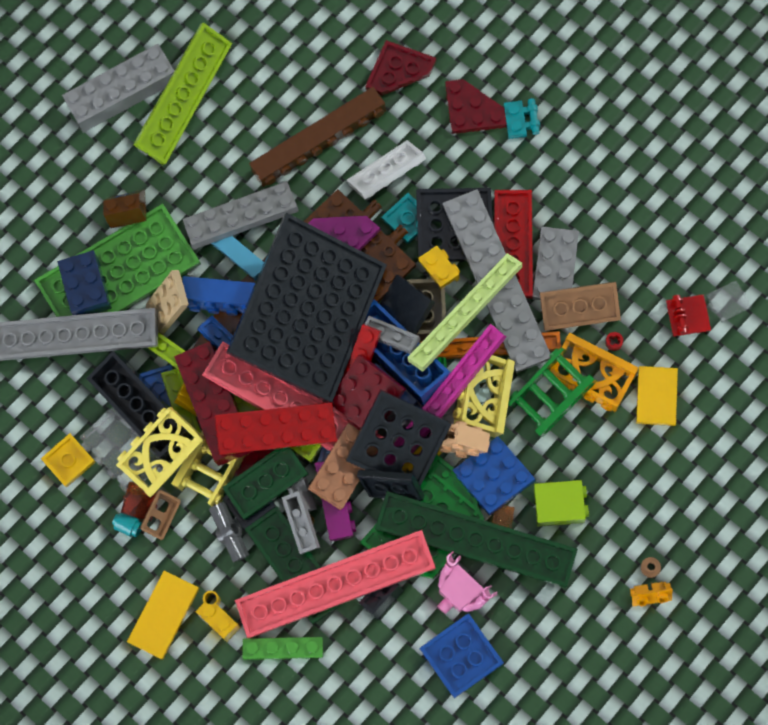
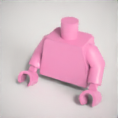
M452 551L447 556V562L440 573L439 593L444 599L437 607L444 614L452 607L458 612L478 610L490 598L495 597L497 592L491 595L489 589L492 585L483 588L457 564L461 560V556H458L456 560L452 558L454 553Z

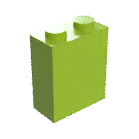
M582 480L534 484L537 527L585 523L586 517H589L588 505H584V498H587L586 486H582Z

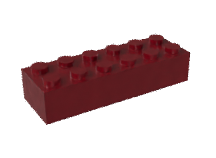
M209 341L174 356L213 460L220 466L252 452L219 455L214 416L238 413L239 409L231 392L202 376L216 353L215 347Z

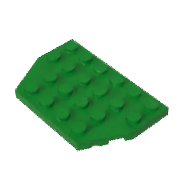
M437 454L420 486L425 495L421 502L484 520L476 499L455 476L456 474L452 471L454 468ZM374 526L360 541V544L367 550H370L400 537L377 531ZM428 546L436 569L417 576L434 579L443 569L447 562V556L450 553Z

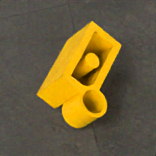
M207 591L203 595L204 603L196 610V613L228 642L241 627L219 607L221 602L219 595L215 591ZM211 595H215V603L208 604V597Z

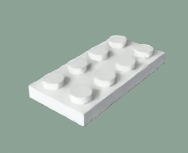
M407 140L347 179V182L360 196L367 199L383 187L388 186L398 177L405 175L413 167L420 165L422 161L426 160V157L422 151Z

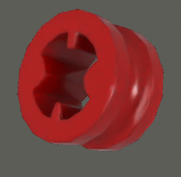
M618 332L609 333L606 337V347L611 351L619 350L623 345L622 335ZM615 338H617V343L619 344L615 343L614 345H611V340L609 339L614 340Z

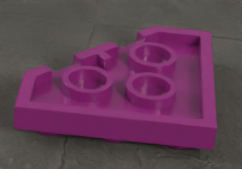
M367 216L313 218L308 223L360 251L380 231V228Z

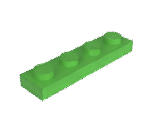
M323 637L243 639V660L323 658Z

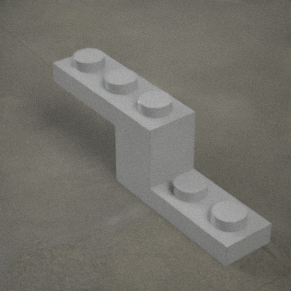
M295 454L301 462L299 454ZM306 477L288 489L289 495L282 497L300 554L320 548L309 512L317 508L312 493L308 490L309 484Z

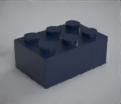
M94 250L57 261L72 315L94 314L112 309L99 259Z

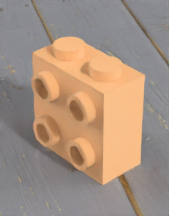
M456 421L455 424L451 425L440 446V451L455 453V456L459 458H467L468 455L479 456V454L487 453L490 433L484 432L481 427L467 426L466 422Z

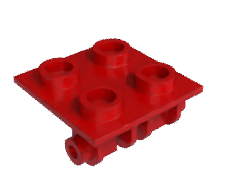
M704 294L680 298V295H675L673 299L666 300L673 337L711 331Z

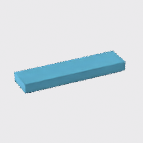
M233 236L211 243L252 279L257 280L264 262Z

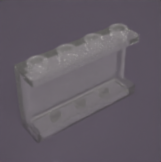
M112 407L79 438L83 441L81 446L88 453L92 451L96 455L93 459L100 466L104 464L108 468L106 473L113 480L117 478L121 482L118 486L125 493L130 492L134 495L136 493L134 490L138 485L118 468L116 464L119 462L117 460L119 455L124 450L128 452L132 448L131 442L139 435ZM143 444L136 451L142 453ZM150 448V462L164 460L159 458ZM135 456L129 460V466L133 470H140L144 466L143 464L134 465L138 462V458ZM156 464L152 466V469H154L155 467H157V469L159 467L163 469V466L161 464ZM146 472L138 475L143 481L148 478Z

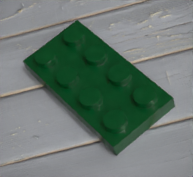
M291 447L275 449L222 488L242 518L246 520L307 477L309 473Z

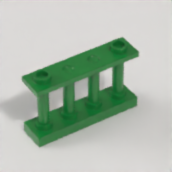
M562 347L560 349L556 348L549 355L550 359L524 387L520 391L516 390L509 397L508 405L515 407L518 404L537 423L536 426L538 428L535 432L542 437L597 382L592 375L583 376L563 357L567 350ZM557 362L578 381V386L574 390H569L549 370ZM543 376L564 395L563 398L565 400L560 405L556 404L536 385ZM530 390L551 409V414L547 418H542L523 399Z

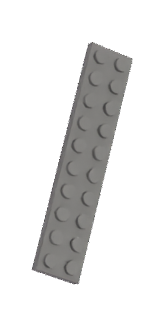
M478 189L444 202L443 207L478 284L506 255V252ZM514 275L486 306L496 328L506 336L503 344L510 360L515 361L514 370L518 373L550 359V351L518 279Z
M156 308L0 322V361L158 347Z

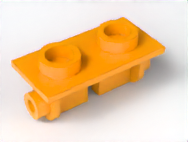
M665 581L651 584L652 590L648 589L647 584L633 586L630 589L632 606H646L653 603L672 601L673 589L670 583Z

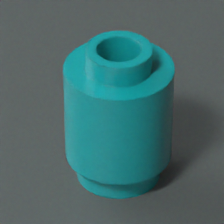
M125 512L115 515L112 521L114 530L129 537H137L140 534L142 523L138 518Z

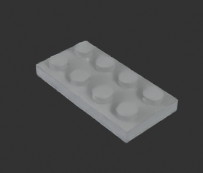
M541 227L533 300H540L539 292L572 288L579 231Z

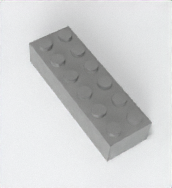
M156 44L62 96L84 133L165 89L174 73V69L159 44Z

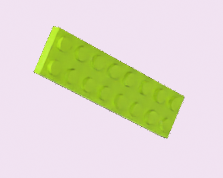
M200 24L133 144L162 165L167 163L232 45L229 40L207 24Z

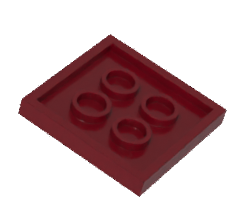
M358 355L339 384L332 401V406L361 428L380 389L401 398L406 389L366 357ZM387 411L384 414L385 419H387L391 411Z

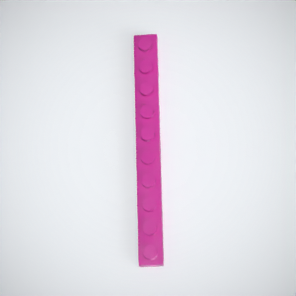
M490 324L422 409L442 418L506 339V336L494 325ZM411 421V423L406 427V429L412 427L413 421ZM427 427L420 430L422 437H426L430 433V429ZM398 437L394 445H403L404 438ZM414 445V446L411 448V453H412V454H413V452L417 449V447H418L419 445ZM388 454L385 456L384 461L391 464L395 461V456Z

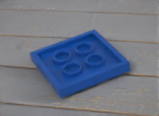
M499 436L489 442L487 453H481L479 456H470L452 470L489 516L535 482L532 474Z
M469 613L419 648L454 699L504 664Z

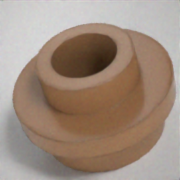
M652 557L644 559L641 563L642 573L649 578L656 577L661 571L660 562ZM653 564L655 569L649 570L647 565Z

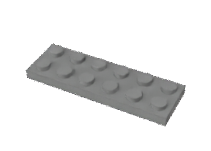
M286 181L182 220L194 250L282 218L286 213L293 214L299 212Z

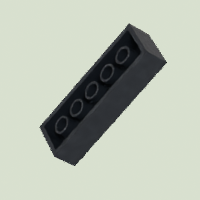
M112 351L86 378L140 437L145 434L143 429L150 422L154 424L157 421L158 417L156 415L164 407L166 409L170 407L132 365L117 352ZM174 419L165 420L164 428L168 429L171 424L173 427L171 433L175 434L177 430L176 421ZM182 426L179 435L190 439L192 435ZM158 427L151 435L160 433ZM171 440L151 442L150 448L159 458L167 461L171 459L168 450ZM175 441L173 451L177 453L180 447L176 446L178 442Z

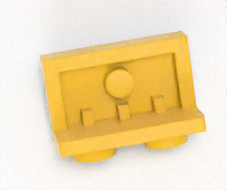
M435 246L420 256L418 261L438 287L442 289L454 280L455 282L459 281L460 270L455 264L449 262V256L444 249L440 250L438 246Z

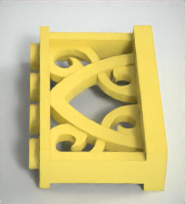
M493 355L485 363L486 372H484L482 367L457 398V405L453 412V424L456 421L466 422L467 426L481 427L484 432L490 433V437L493 438L504 433L515 361ZM490 364L499 366V369L490 370ZM486 379L489 390L494 393V398L485 401L481 405L473 388L479 382ZM494 380L496 381V387L492 385ZM489 404L492 405V411L490 410V408L486 410V407ZM468 408L471 410L470 415L478 413L475 420H469L466 417ZM483 418L490 423L489 426L479 423L480 420Z
M164 407L156 415L158 417L157 421L154 424L150 422L143 429L145 434L141 438L137 436L130 444L132 448L128 452L124 450L117 458L119 462L116 466L143 489L149 497H152L205 440V437L172 407L168 409ZM174 419L176 421L177 430L175 434L171 433L173 430L171 424L168 429L164 428L165 420ZM182 426L194 437L193 440L179 435ZM158 427L160 433L151 435ZM171 440L168 450L173 462L169 463L165 460L150 462L151 442ZM175 441L178 442L176 446L181 448L178 453L173 451ZM143 444L142 453L136 451ZM134 456L137 457L138 462L134 465L143 464L144 468L140 470L131 469L129 460ZM156 464H161L163 466V470L161 472H158L157 467L152 469V466ZM146 472L152 484L149 486L138 475Z

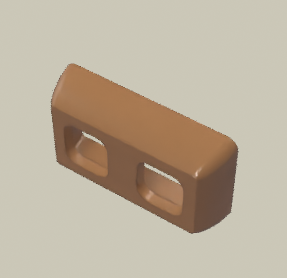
M162 490L157 491L140 529L160 540L164 539L180 505V499ZM159 499L168 502V507L164 513L155 508ZM151 516L160 520L157 530L147 526Z

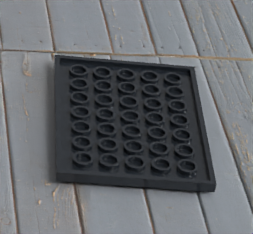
M289 213L284 214L226 353L327 403H332L387 264Z

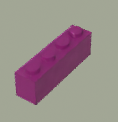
M324 461L314 463L316 474L319 471L322 464L324 463ZM322 499L330 542L354 538L353 532L357 531L355 521L350 520L349 513H353L351 502H346L343 509L339 510Z

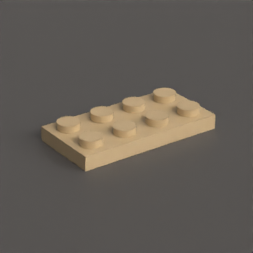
M172 270L146 303V309H157L158 332L162 335L167 332L189 305L179 270Z

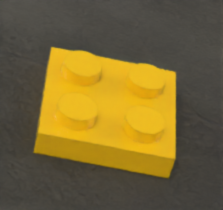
M71 433L40 458L66 488L96 463Z

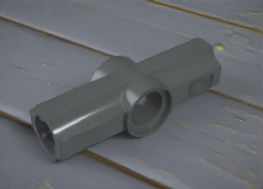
M221 502L212 506L209 511L218 528L216 529V536L222 544H225L233 563L248 557L249 553L241 538L242 528L237 521L233 520L226 503Z

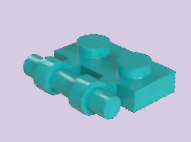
M528 99L527 107H523L522 101L504 103L508 139L527 137L526 130H532L533 135L540 134V120L537 118L538 106L535 105V99ZM524 115H530L529 122H525Z

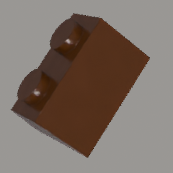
M144 189L111 196L103 201L104 217L110 228L147 221Z

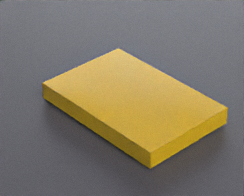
M639 366L636 424L676 425L678 368Z

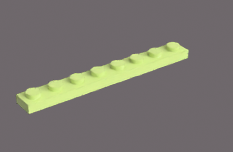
M507 253L407 357L408 362L423 372L522 268V262Z

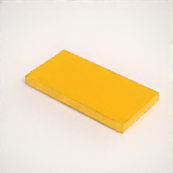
M163 571L127 642L163 660L200 588Z

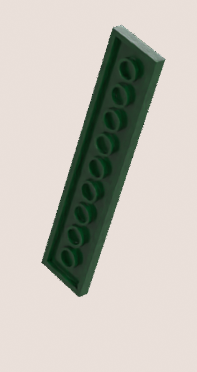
M388 491L386 492L375 526L377 531L400 538L422 530L427 545L449 553L454 551L453 554L567 588L578 550L577 548Z

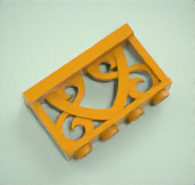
M569 333L562 348L567 350L570 347L573 349L572 359H565L579 372V366H590L595 361L600 362V372L605 380L596 382L584 395V398L589 402L594 403L595 401L601 404V407L611 412L613 410L616 412L639 367ZM583 355L589 357V361L587 362H581L579 361V359L584 360L582 358ZM557 362L549 370L569 390H574L578 386L577 382L572 380L574 377L571 374L567 376L560 374L558 371L560 364ZM606 367L612 368V371L608 372L611 375L610 377L604 370ZM623 375H626L628 378L621 389L616 381ZM610 385H613L617 390V396L613 399L604 396L606 391L612 394Z

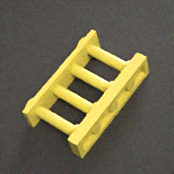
M205 439L183 462L171 484L180 491H183L184 487H189L209 498L208 504L212 507L223 501L222 498L225 491L222 487L232 480L246 455L228 462L229 466L224 475L200 461L204 454L208 453L211 455ZM198 470L219 481L215 491L213 492L192 481L191 475L193 472Z

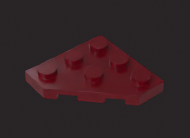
M386 40L365 85V90L374 87L379 95H385L430 77L436 63V57Z
M464 79L445 81L452 134L507 127L505 110L500 104Z

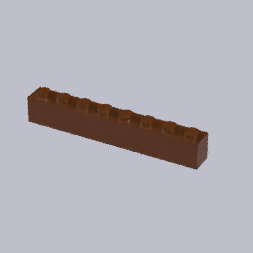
M371 87L250 162L251 171L262 187L273 184L277 178L289 174L293 168L304 165L309 158L318 156L327 147L336 145L338 140L350 136L359 127H365L372 119L381 117L386 111L385 102L375 88Z

